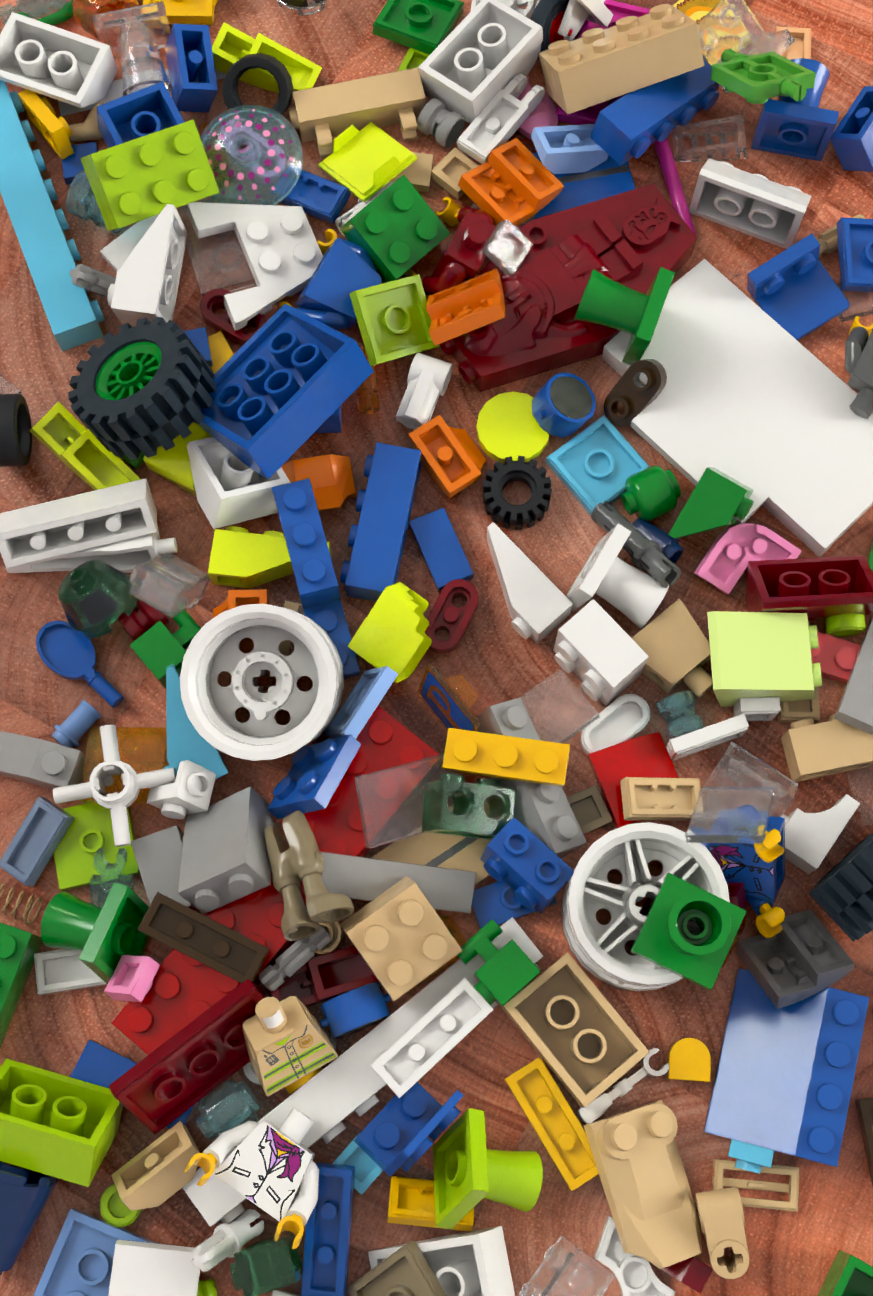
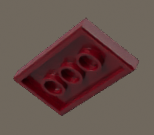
M248 978L111 1083L109 1088L113 1096L154 1135L159 1133L250 1062L242 1025L247 1019L256 1015V1005L265 997Z

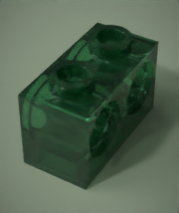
M441 774L439 781L425 783L422 832L492 840L514 818L515 789L500 787V780L476 779V784L466 783L465 776ZM449 795L454 801L453 812L448 807ZM485 800L487 801L490 809L488 816L484 811Z
M290 1231L281 1234L277 1242L272 1237L244 1246L241 1250L237 1251L234 1254L235 1262L230 1264V1272L235 1289L237 1291L243 1289L244 1296H258L297 1283L302 1277L303 1267L298 1249H291L295 1239L294 1234Z

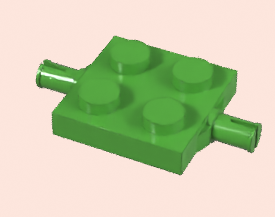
M730 48L729 50L725 49L721 55L722 63L714 64L711 67V80L724 86L726 91L741 95L746 98L748 103L752 104L766 103L768 98L776 96L791 97L795 101H798V99L801 101L806 96L807 89L814 88L815 72L772 51L758 55H745L743 53L739 54Z

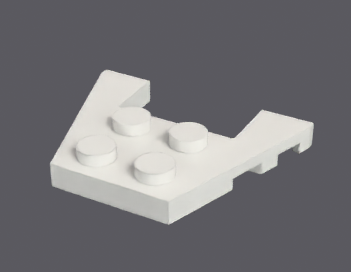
M204 202L187 204V213L198 239L231 230L235 231L257 287L224 295L223 303L235 331L245 327L247 321L259 313L262 315L270 311L273 304L284 297H292L303 290L323 258L302 206Z

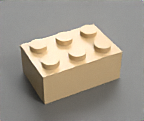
M568 952L502 1007L503 1011L580 1107L583 1108L587 1107L650 1053Z

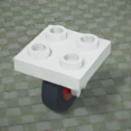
M538 0L530 20L542 26L543 41L541 42L540 52L548 50V46L553 42L560 40L573 41L585 20L607 28L614 14L604 5L605 0Z

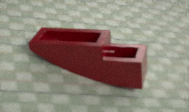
M355 946L311 958L291 977L287 975L284 978L285 982L275 991H269L267 988L266 990L268 997L277 998L279 1002L289 996H297L307 1008L331 1000L361 986L380 982Z

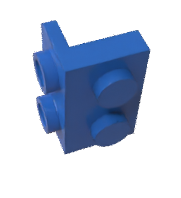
M516 818L511 819L487 844L481 860L485 863L484 868L491 877L499 882L504 880L515 890L514 895L523 906L530 910L534 908L540 914L548 907L558 891L569 881L574 873L571 867Z

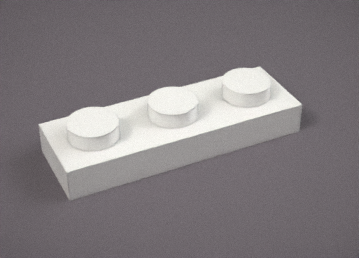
M464 978L371 1066L400 1098L493 1011V1008Z

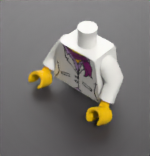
M294 1107L280 1128L268 1120H262L260 1123L249 1120L223 1132L203 1153L195 1154L185 1167L184 1172L187 1173L192 1166H200L205 1174L196 1184L198 1186L206 1184L212 1174L279 1221L274 1237L276 1242L283 1231L294 1233L296 1237L291 1249H296L303 1236V1226L307 1224L318 1201L319 1168L313 1162L315 1153L301 1144L314 1121Z

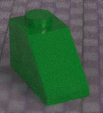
M707 467L668 535L674 539L683 538L734 524L737 519L743 521L754 503L753 500L749 499L754 490L714 467Z

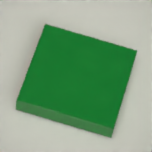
M388 0L373 24V34L430 55L453 31L463 13L464 2L459 0Z

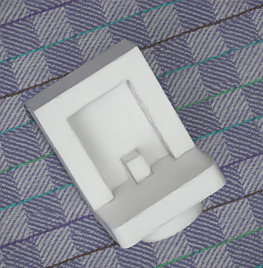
M189 760L181 761L175 783L151 787L147 803L161 809L162 815L172 819H184L185 815L208 811L216 774Z

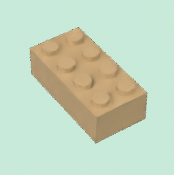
M670 4L657 5L650 9L649 14L638 18L636 16L621 18L616 21L615 26L604 30L602 28L587 30L582 34L581 38L570 42L568 40L553 42L548 46V50L538 53L548 95L567 114L704 66L697 22Z

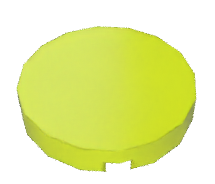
M512 391L498 394L486 402L479 412L476 430L479 445L487 456L504 464L505 458L512 456L513 462L518 461V456H525L524 462L529 463L531 459L541 455L548 444L550 434L539 426L532 414V400L534 397L526 393Z

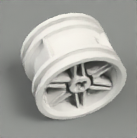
M268 604L241 605L226 610L207 622L192 639L183 657L180 673L181 700L188 719L199 735L214 748L232 757L251 761L273 760L296 752L318 738L333 721L341 704L344 689L343 665L337 648L326 631L311 618L294 610ZM244 638H250L254 642V648L250 653H243L240 650L239 645ZM290 640L293 642L294 651L291 655L285 656L280 653L279 645L282 641ZM266 670L270 671V677H276V685L270 686L268 692H264V686H258L257 682L258 677L264 676ZM223 671L230 673L232 676V682L227 687L221 686L218 682V675ZM308 676L311 678L313 685L309 691L304 692L297 687V681L300 677ZM240 707L247 708L250 712V718L245 723L239 722L236 718V710ZM281 709L288 711L290 714V721L286 725L277 723L275 719V714Z
M652 822L628 824L609 831L595 841L580 858L564 890L561 907L563 931L572 953L580 964L598 980L615 988L637 992L657 990L683 979V977L639 955L631 956L627 954L624 945L629 940H636L647 915L644 916L639 913L641 907L636 906L635 903L640 902L646 896L651 899L650 905H652L668 872L730 902L728 885L720 865L709 850L690 834L669 825ZM653 860L659 861L663 867L662 873L656 877L650 875L647 866ZM616 869L621 872L622 882L619 885L609 883L607 880V874L610 870ZM600 909L607 910L611 915V920L606 925H602L596 920V912ZM689 920L687 923L688 931L693 935H699V926L693 920Z

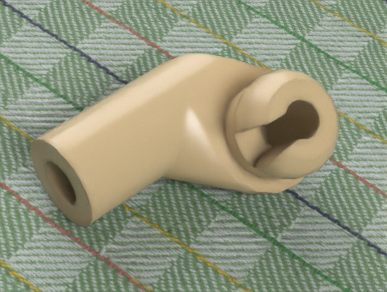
M104 102L94 105L84 123L68 124L73 134L69 138L70 143L102 138L98 129L97 106L105 104Z

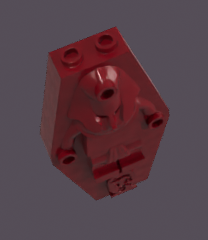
M654 184L531 220L515 232L478 274L479 276L497 268L504 293L505 318L439 344V347L445 355L449 356L452 354L458 362L457 367L463 379L468 384L473 382L480 392L602 355L604 346L620 330L596 323L574 320L592 270L595 269L620 284L646 294L660 267L675 272L674 276L692 256L697 236Z

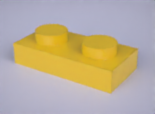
M28 89L18 93L29 121L58 156L63 160L72 155L74 151L69 141V138L73 136L72 131L62 116L56 118L55 111L46 97L40 99L35 92Z

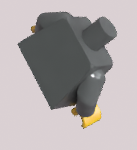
M856 316L845 342V370L851 375L847 384L859 392L849 407L858 416L868 419L873 413V322L870 327H865L859 323L860 317Z

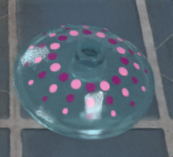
M242 105L228 109L215 117L200 136L220 192L210 196L217 203L276 205L292 191L300 177L303 166V151L300 139L292 124L275 110L259 105ZM242 145L250 146L247 152H238Z

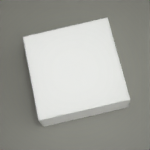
M780 697L740 698L733 707L734 717L745 714L747 721H772L781 711Z

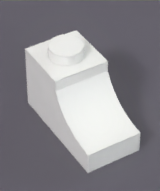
M846 794L831 809L823 812L804 813L797 808L789 816L782 813L779 817L785 818V859L807 874L815 871L860 803Z

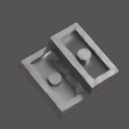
M811 909L785 916L784 922L781 923L782 931L771 938H766L761 934L737 942V955L777 1009L804 1000L824 990L854 969V962Z

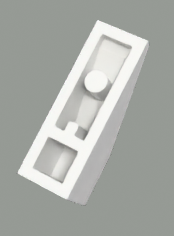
M492 522L487 527V543L510 617L513 619L511 625L522 638L527 639L530 637L538 644L570 615L573 603Z

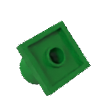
M660 267L647 293L644 294L620 284L593 269L574 320L596 323L631 334L622 362L632 365L641 359L652 340L675 272Z
M668 872L631 952L708 991L712 990L747 911ZM689 920L697 923L700 928L699 935H693L688 931L687 923Z
M116 882L113 883L102 908L85 902L68 892H60L52 898L46 907L41 922V939L44 945L49 948L82 951L79 960L108 984L122 955L142 956L150 936L137 929L149 907L129 886Z

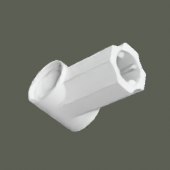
M416 353L407 378L408 386L396 414V421L412 430L430 421L439 396H443L446 392L452 375L453 364Z

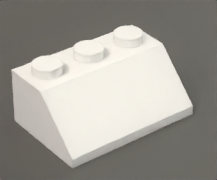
M14 12L11 13L0 34V80L79 108L103 100L118 71L110 45Z
M709 158L699 173L689 212L788 249L791 247L811 195L803 193L796 187H786L770 181L763 175L751 174L737 169L728 162H718Z

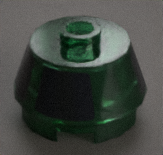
M91 560L79 565L65 577L58 590V597L70 628L83 632L88 638L100 637L113 631L109 624L118 619L123 612L129 617L137 604L138 598L137 592L132 588V581L129 575L100 560Z

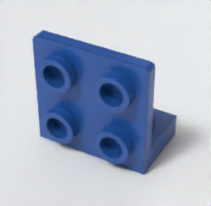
M812 233L748 273L747 290L758 306L797 341L848 310L850 305L820 262V244Z
M416 1082L402 1097L399 1098L395 1095L356 1137L354 1142L390 1177L399 1167L407 1172L460 1114L461 1111L455 1105L464 1095L457 1090L442 1106Z

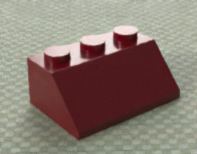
M864 555L748 561L745 601L749 612L807 613L808 621L849 613L870 615L873 612V572Z

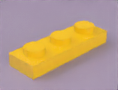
M448 728L442 768L446 771L565 787L570 744Z
M538 1057L505 1078L504 1080L570 1191L575 1190L597 1176L599 1173L586 1132L541 1057Z

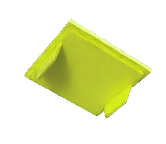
M370 122L360 131L351 125L333 140V153L320 162L318 166L342 186L349 188V191L361 201L366 202L418 158L374 123Z

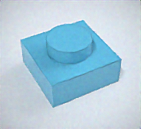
M355 1137L332 1164L355 1166L354 1188L362 1195L381 1174L383 1169L354 1142Z
M731 1139L728 1157L736 1159V1168L760 1174L762 1166L771 1168L774 1150Z

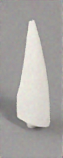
M157 524L156 533L6 568L8 573L76 571L83 565L90 564L99 571L111 572L96 563V561H101L123 573L162 568L161 555L176 553L178 548L175 537L160 539Z

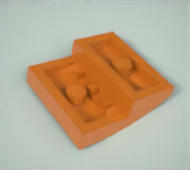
M517 138L492 150L487 162L461 175L458 186L481 210L488 212L492 216L494 223L505 234L538 213L561 193L564 185Z
M497 268L428 296L426 309L432 320L429 334L435 346L505 318L504 293Z

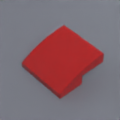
M660 732L588 754L587 757L616 829L628 824L644 821L624 820L620 785L622 779L625 777L679 778Z

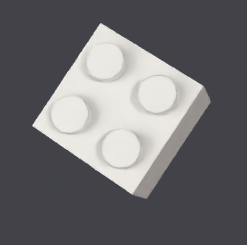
M594 599L558 629L553 649L556 653L554 658L559 666L567 673L573 671L583 681L581 687L584 692L595 702L600 699L605 706L640 676L649 657Z

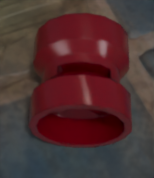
M146 593L136 599V607L134 609L123 610L115 616V619L134 641L157 622L161 621L164 626L169 623L164 613Z

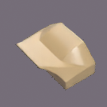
M181 1121L111 1175L121 1201L131 1211L158 1207L193 1180L198 1166H192L187 1173L184 1172V1169L191 1158L200 1152L188 1129Z

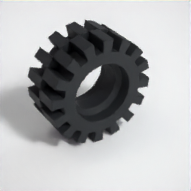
M512 456L506 457L504 464H501L500 461L496 462L493 471L489 469L486 474V481L484 480L483 503H485V511L487 515L492 514V521L496 524L499 521L503 522V528L509 529L510 525H516L515 530H522L524 524H527L528 528L535 525V520L540 522L543 519L545 511H548L552 492V489H550V476L546 478V470L543 466L539 469L536 467L537 461L531 459L529 463H525V456H518V461L514 462L512 461ZM512 481H521L528 485L532 496L523 505H512L504 499L502 495L503 488Z

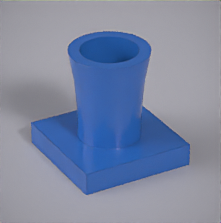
M806 58L792 59L791 61L815 72L814 88L807 89L806 96L801 101L799 99L795 101L791 97L779 96L778 100L768 99L763 105L753 135L751 149L821 161L836 127L839 111L819 108L830 73L828 68L818 61Z

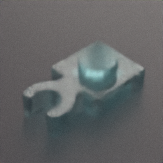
M104 848L98 849L94 857V867L101 875H93L90 879L91 904L102 908L114 882L127 885L134 891L133 875L121 874L127 862L125 848L119 849L116 863L107 862L104 858Z

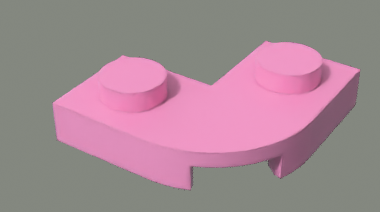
M750 523L737 524L724 530L716 538L694 574L724 594L729 595L748 566V561L797 559L802 551L767 527Z

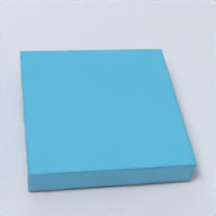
M605 415L546 457V464L590 515L599 503L604 505V501H608L612 504L620 498L621 494L626 492L625 482L627 478L649 467Z

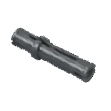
M604 501V505L599 503L593 509L591 514L592 520L607 533L617 524L631 531L622 548L631 555L632 562L638 569L647 571L663 588H667L668 585L672 586L679 579L681 574L680 568L661 552L662 548L656 541L648 540L610 502Z

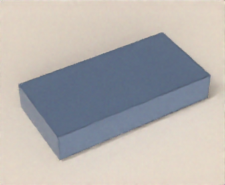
M38 796L2 856L0 867L25 886L34 887L72 824L74 817L47 798Z

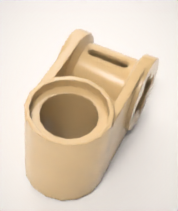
M738 1187L695 1193L702 1233H704L706 1248L713 1270L725 1279L741 1277L749 1267L750 1257L744 1230V1212ZM732 1247V1256L728 1258L723 1257L724 1248Z

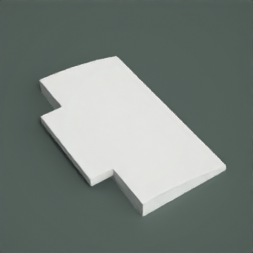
M703 259L675 282L668 291L652 340L640 359H654L661 363L667 375L666 385L658 397L631 421L630 426L693 485L696 486L707 467H714L753 489L754 491L749 499L753 500L754 503L744 520L740 521L737 519L736 524L745 523L761 506H764L820 558L873 505V413L868 419L855 414L849 406L857 396V393L706 259ZM620 331L604 346L602 359L621 376L631 366L622 362L631 334ZM641 373L639 381L644 386L647 384V376Z

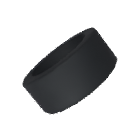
M263 53L246 55L234 63L225 75L222 88L225 105L232 116L239 115L238 120L243 124L246 121H252L251 126L253 127L256 124L268 126L280 119L290 106L293 96L292 92L294 91L292 78L285 65L275 57ZM260 68L267 70L278 83V100L267 111H252L243 105L239 98L237 90L239 79L249 69ZM267 118L268 121L263 122L262 119Z
M20 393L0 394V467L25 466L31 456L32 433L29 431L32 428L27 402Z

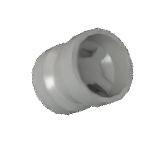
M433 98L422 109L416 122L417 130L425 135H433L436 142L447 149L461 135L466 119L456 111H448L443 102Z

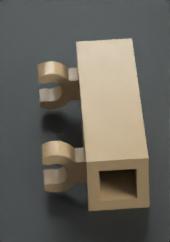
M412 68L294 91L292 93L295 107H289L288 111L292 130L299 129L302 143L317 140L320 158L333 153L332 137L339 136L351 125L360 131L370 122L374 123L377 127L400 124L403 141L417 139L416 120L426 105V97L419 69Z

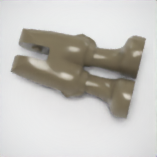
M296 810L285 816L282 824L275 822L264 828L267 854L272 872V883L275 889L283 895L284 914L281 919V930L286 940L295 941L308 938L319 932V923L336 922L347 918L354 912L352 900L347 895L331 893L325 886L321 877L324 870V858L319 851L313 831L302 811ZM300 880L303 881V885H304V890H305V895H306V905H305V903H304V901H303V898H302V895H301V892H300V889H299V887H300Z

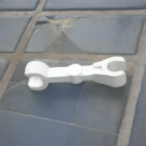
M658 1048L648 1050L650 1053L641 1059V1068L628 1078L625 1077L613 1086L610 1092L598 1096L587 1107L579 1108L577 1114L582 1122L589 1124L595 1121L613 1104L612 1101L625 1095L633 1088L634 1084L646 1075L658 1077L667 1073L669 1062L658 1071L653 1070L649 1066V1058L660 1050Z

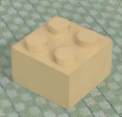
M408 876L402 878L339 924L393 1001L397 1000L463 951L416 882Z

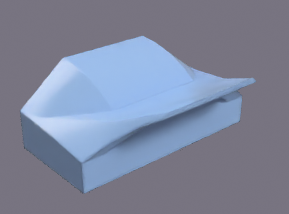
M595 124L534 127L531 138L542 165L553 174L587 172L606 161L608 154L590 138Z

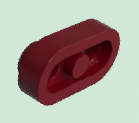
M225 289L208 291L200 301V310L204 321L243 346L267 322L265 315L259 313L248 320L245 327L235 331L223 303L224 295L231 292ZM218 309L226 310L222 315L214 314ZM248 327L256 328L253 333L247 334L244 332Z
M463 579L452 580L443 587L427 618L429 626L425 630V634L432 640V644L429 647L431 651L446 654L455 650L460 644L478 608L479 602L478 591L469 581ZM456 597H462L467 603L463 607H456L452 601ZM439 630H445L450 636L448 639L441 641L435 637V634Z

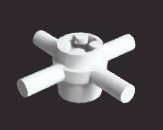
M104 725L100 727L104 762L93 769L90 775V782L53 788V798L55 803L58 804L93 797L99 805L110 810L115 847L131 845L127 807L137 799L140 789L175 783L177 774L175 767L137 774L129 764L120 761L116 725ZM122 773L121 780L125 786L123 791L106 794L105 786L109 787L114 783L112 776Z

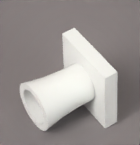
M617 524L598 541L566 597L573 603L571 610L574 612L591 599L594 594H597L621 611L641 629L657 610L669 585L667 588L661 587L651 575L617 557L631 533L622 525Z

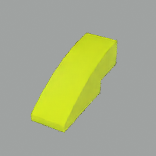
M225 22L212 45L214 67L224 74H227L230 67L246 55L263 53L275 57L285 65L289 72L294 91L313 88L322 69L321 66L260 33L254 39ZM260 68L249 69L239 79L262 89L279 93L277 81L267 70Z
M60 402L56 403L29 430L94 491L141 480L119 457L115 456L111 451L109 452L88 428L86 429Z

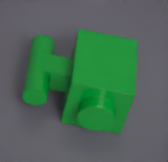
M184 608L178 610L172 617L180 627L175 633L171 634L164 624L159 621L130 644L137 657L165 689L166 667L174 664L180 675L183 657L186 653L185 649L201 629Z
M491 919L461 946L463 951L457 954V956L465 965L477 954L481 957L485 964L474 973L478 983L473 987L490 1006L496 1001L502 1008L540 973V970L513 939L498 951L491 942L503 930Z

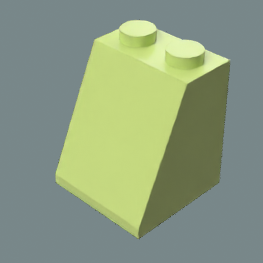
M707 612L713 691L720 707L734 706L740 698L780 697V702L816 699L815 687H822L820 663H812L811 649L819 648L817 625H809L807 613Z

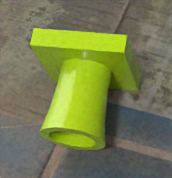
M468 1108L433 1145L436 1227L452 1229L483 1198L508 1205L523 1212L530 1211L538 1200L542 1186L543 1167L539 1154L536 1151L487 1149L484 1111Z

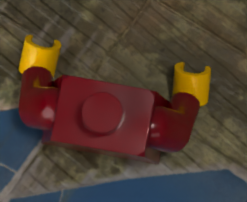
M450 197L443 198L442 202L447 207L442 212L436 211V215L448 225L455 226L458 224L432 275L426 276L421 280L425 295H433L476 276L499 232V229L493 225V218L488 212L467 206L461 207ZM407 270L403 277L406 278L417 274L413 270Z

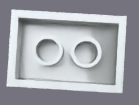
M481 0L418 67L425 95L431 99L437 98L446 105V109L451 112H458L471 124L500 89H504L519 73L525 77L528 75L541 50V43L543 41L542 26L499 0Z

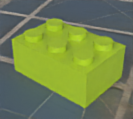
M194 119L80 158L108 231L158 215L167 204L175 205L178 208L220 193Z
M6 1058L0 1067V1161L89 1187L118 1134L123 1105L113 1096L109 1088Z

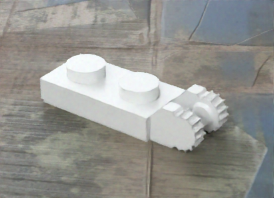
M520 73L516 75L504 89H500L458 138V149L481 164L487 162L490 152L505 144L528 118L530 113L537 108V105L544 98V88L537 84L536 86L534 85L520 101L517 98L525 90L528 79Z

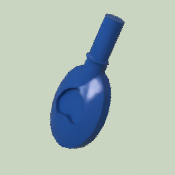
M52 621L45 624L39 630L36 637L37 651L42 661L52 672L65 679H84L88 686L92 687L112 708L117 707L123 701L124 697L102 676L101 672L95 669L97 660L95 648L89 637L80 628H75L69 625L68 622Z

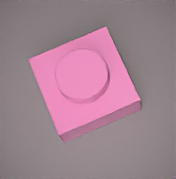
M122 955L104 992L114 1000L142 1003L152 986L160 964L149 956Z

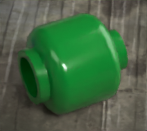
M654 465L627 478L625 482L626 492L621 494V499L629 515L636 513L644 521H651L675 509L677 498L681 496V490L671 470H663L660 466Z

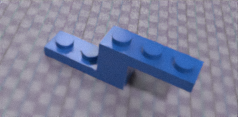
M310 478L272 487L304 614L325 630L336 646L343 665L344 679L359 676L360 670L355 652L348 647L351 636Z

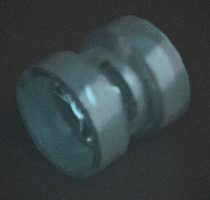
M691 690L672 694L655 704L659 715L665 718L667 724L665 733L668 741L706 727L702 716L697 715L695 711L696 699Z

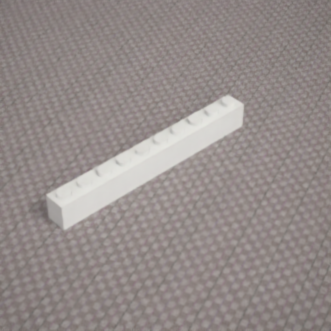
M510 918L500 927L503 932L491 943L499 951L513 939L535 966L541 970L537 962L543 958V955L514 918ZM478 954L466 965L461 960H458L259 1120L258 1123L262 1120H268L280 1128L294 1107L314 1121L301 1144L309 1149L321 1138L328 1144L346 1129L342 1123L345 1118L354 1111L361 1117L379 1102L375 1094L387 1084L371 1065L464 978L472 986L476 985L478 981L474 977V973L485 962ZM496 1001L491 1005L493 1009L498 1005ZM202 1168L198 1169L193 1180L182 1187L210 1227L219 1221L222 1224H229L245 1211L241 1203L247 1198L213 1174L203 1186L196 1185L205 1174Z

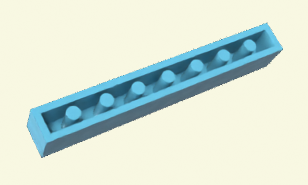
M0 80V193L52 332L61 350L65 351L103 337L99 323L105 321L98 301L90 302L87 294L89 291L72 283L70 271L71 269L75 270V261L81 260V256L74 239L67 240L63 232L70 228L62 208L55 210L52 201L58 200V196L51 179L43 180L41 172L47 170L40 150L32 151L30 142L36 141L28 119L20 120L19 113L25 111L17 91L9 92L5 81Z

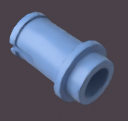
M82 700L80 705L60 726L57 724L54 726L56 731L51 736L60 745L70 748L73 746L78 747L80 745L78 740L101 715L90 704Z

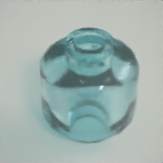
M227 1079L198 1101V1109L201 1116L196 1119V1123L205 1137L211 1140L215 1136L218 1138L223 1132L249 1120L257 1122L258 1115L256 1111L261 1106L243 1080L236 1083L231 1079Z

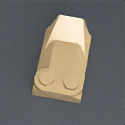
M658 1100L583 1125L624 1253L642 1257L658 1269L701 1254V1225L675 1141L678 1125L673 1111L664 1105L662 1100Z

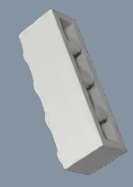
M147 479L136 480L0 513V553L6 568L156 533L157 509Z

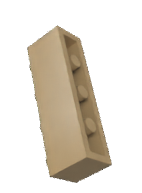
M835 714L830 715L827 722L814 724L813 719H804L791 723V729L784 733L781 741L792 783L873 767V734L871 735L834 719Z

